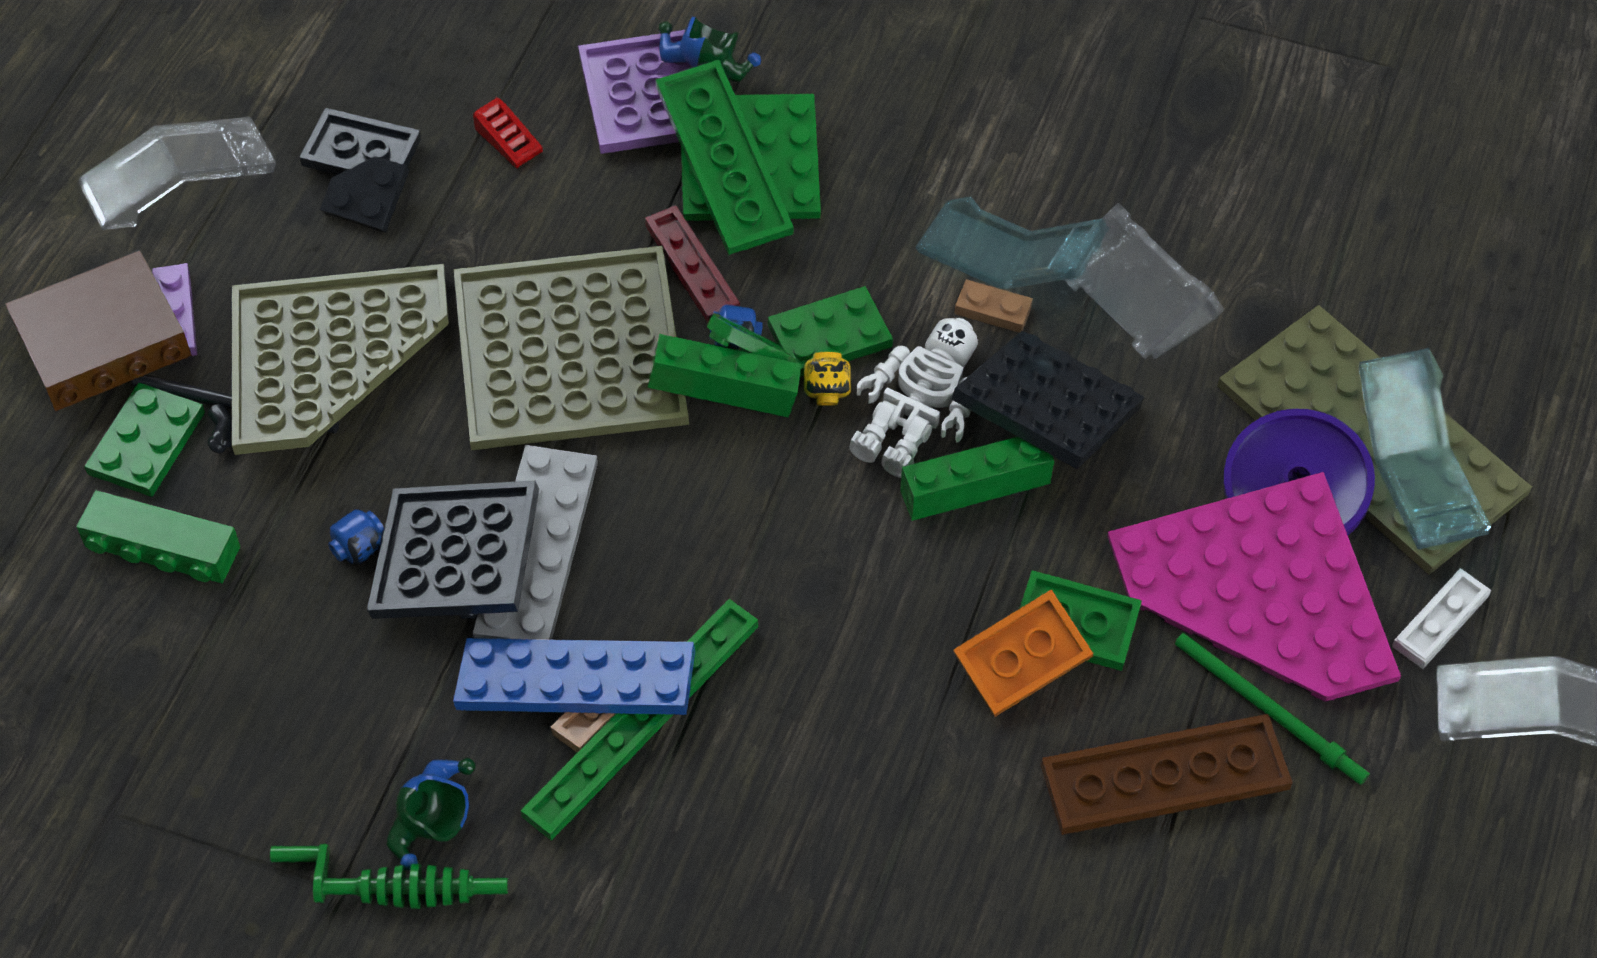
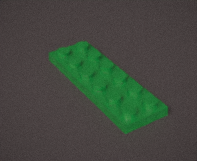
M720 60L656 79V89L728 255L792 235L794 226Z

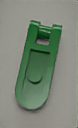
M713 313L706 325L711 330L709 337L723 346L728 347L731 342L739 346L737 349L739 351L797 363L779 344L719 314Z

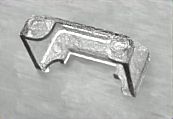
M1117 203L1058 261L1065 271L1061 277L1074 291L1081 287L1134 339L1131 346L1144 359L1149 355L1157 359L1213 322L1224 312V308L1211 289L1202 281L1199 282L1194 276L1188 274L1149 237L1142 227H1139L1132 221L1130 213Z

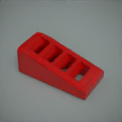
M499 97L473 113L475 130L516 169L543 152V147ZM504 125L506 126V127H504L503 129L499 130L498 132L496 131V130H498L499 128H501L502 126H504ZM516 135L515 137H513V138L510 139L509 141H507V142L505 141V140H507L508 138H510L511 136ZM522 143H525V144H526L524 147H522V148L519 149L518 151H516V152L513 151V149H515L516 147H518V146L521 145Z

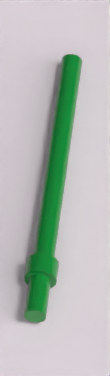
M1185 633L1178 637L1175 642L1178 648L1321 755L1320 760L1331 769L1338 768L1360 786L1369 777L1370 773L1346 755L1347 750L1335 741L1329 743Z

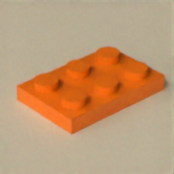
M1052 589L953 649L955 656L994 717L1093 657L1092 650Z

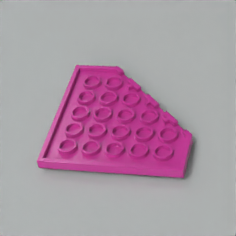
M1324 472L1108 532V540L1127 596L1142 600L1140 610L1144 611L1146 609L1164 618V622L1191 635L1194 633L1212 642L1213 646L1239 659L1244 658L1262 667L1263 671L1289 684L1292 682L1310 691L1311 695L1325 702L1400 680L1399 669Z

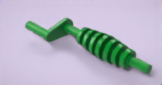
M320 844L319 846H271L270 849L271 862H316L313 879V898L315 903H324L325 895H358V897H361L362 903L371 904L372 895H377L378 905L387 906L389 895H393L394 907L403 908L405 895H409L410 908L420 909L421 895H426L427 908L437 906V894H442L444 906L453 904L454 894H459L460 904L469 903L470 896H473V894H508V878H474L470 876V870L460 869L459 878H454V869L451 867H444L443 878H438V868L435 865L427 866L426 878H422L421 864H411L409 878H406L405 865L395 866L393 878H389L388 867L379 868L377 878H373L372 869L362 870V874L358 878H327L330 856L329 844Z

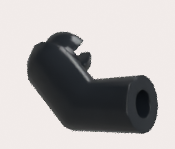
M216 404L208 411V416L216 426L212 431L213 436L207 440V444L213 452L221 454L227 447L230 448L232 446V416L222 404Z

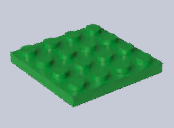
M814 94L735 95L790 219L820 218L821 206ZM681 147L683 217L686 221L713 220Z

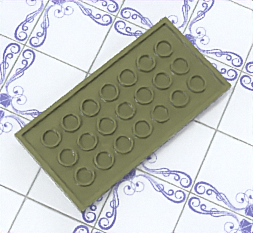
M1320 305L1316 306L1219 378L1217 387L1254 420L1280 410L1310 409L1331 415L1349 426L1364 442L1374 466L1375 486L1372 501L1365 518L1429 575L1528 496L1532 488L1529 483Z

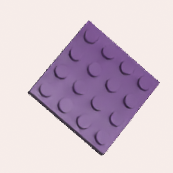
M685 30L671 32L670 38L672 42L680 41ZM661 34L578 46L601 154L679 142L656 89V79L693 67L687 62L666 63L661 60L659 55Z

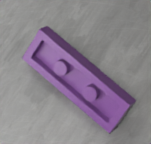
M188 264L152 268V273L184 331L192 356L197 355L191 278Z

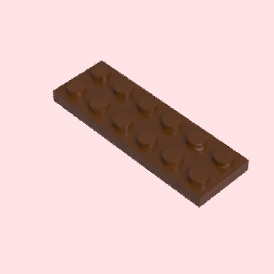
M1268 714L1043 757L1041 760L1042 772L1061 835L1291 789L1293 783Z

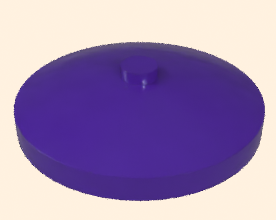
M1310 409L1280 410L1252 422L1233 442L1224 467V493L1226 499L1324 472L1347 535H1349L1361 523L1370 507L1375 486L1374 466L1364 442L1349 426L1339 419Z

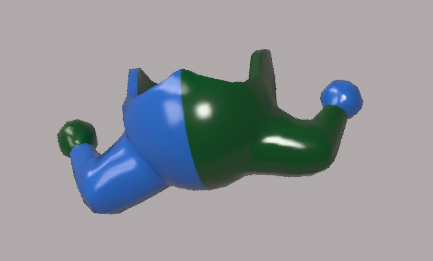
M692 16L682 39L673 43L670 38L672 32L671 23L663 21L659 24L658 30L661 34L659 55L663 62H687L694 68L720 60L728 80L733 82H740L753 67L761 64V57L757 53H750L747 60L740 64L735 61L732 53L739 35L737 32L730 34L718 31L701 23L696 17Z
M464 758L461 761L432 760L427 764L422 774L408 780L400 789L396 800L397 818L389 832L387 846L401 860V865H405V870H410L411 864H418L416 855L410 854L408 850L410 844L415 839L421 837L434 841H448L455 837L462 829L468 814V794L464 786L448 779L460 772L464 775L472 774L476 768L475 762L472 759Z

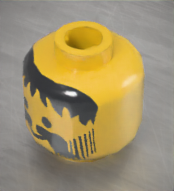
M814 353L813 359L805 363L804 391L807 396L817 399V405L833 406L838 405L839 398H844L850 394L851 366L847 360L842 359L841 353Z

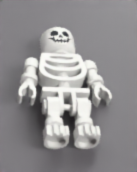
M945 318L940 320L926 341V349L917 346L910 353L907 347L897 346L891 351L885 363H879L874 368V374L866 376L857 384V396L861 394L862 390L866 388L871 389L874 386L873 392L869 393L868 397L870 404L878 399L884 384L890 383L895 378L894 373L899 369L898 384L907 396L888 387L886 388L883 402H879L874 410L872 423L865 427L863 433L856 431L851 439L849 449L854 456L864 462H874L882 449L881 443L886 436V431L889 428L894 430L897 425L903 427L902 434L905 435L904 439L899 440L895 448L888 447L883 455L881 464L888 473L901 478L902 467L914 464V457L918 452V446L928 440L932 428L936 429L939 424L940 412L930 407L943 408L950 405L949 411L951 413L942 423L941 436L944 438L946 430L956 424L958 431L956 432L955 440L959 442L962 439L964 418L969 417L971 410L951 400L955 387L967 378L962 379L963 368L978 345L977 335L968 321L962 318ZM904 414L909 416L907 420L903 418Z

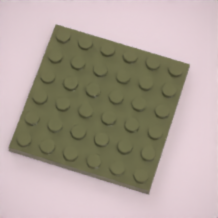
M662 246L453 269L471 450L689 425L685 395L647 388L659 334L676 337Z

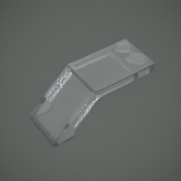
M251 117L157 125L79 178V185L102 230L136 226L138 213L183 182L273 173L276 161Z
M1558 656L1437 665L1438 730L1441 741L1555 733L1597 746V668Z

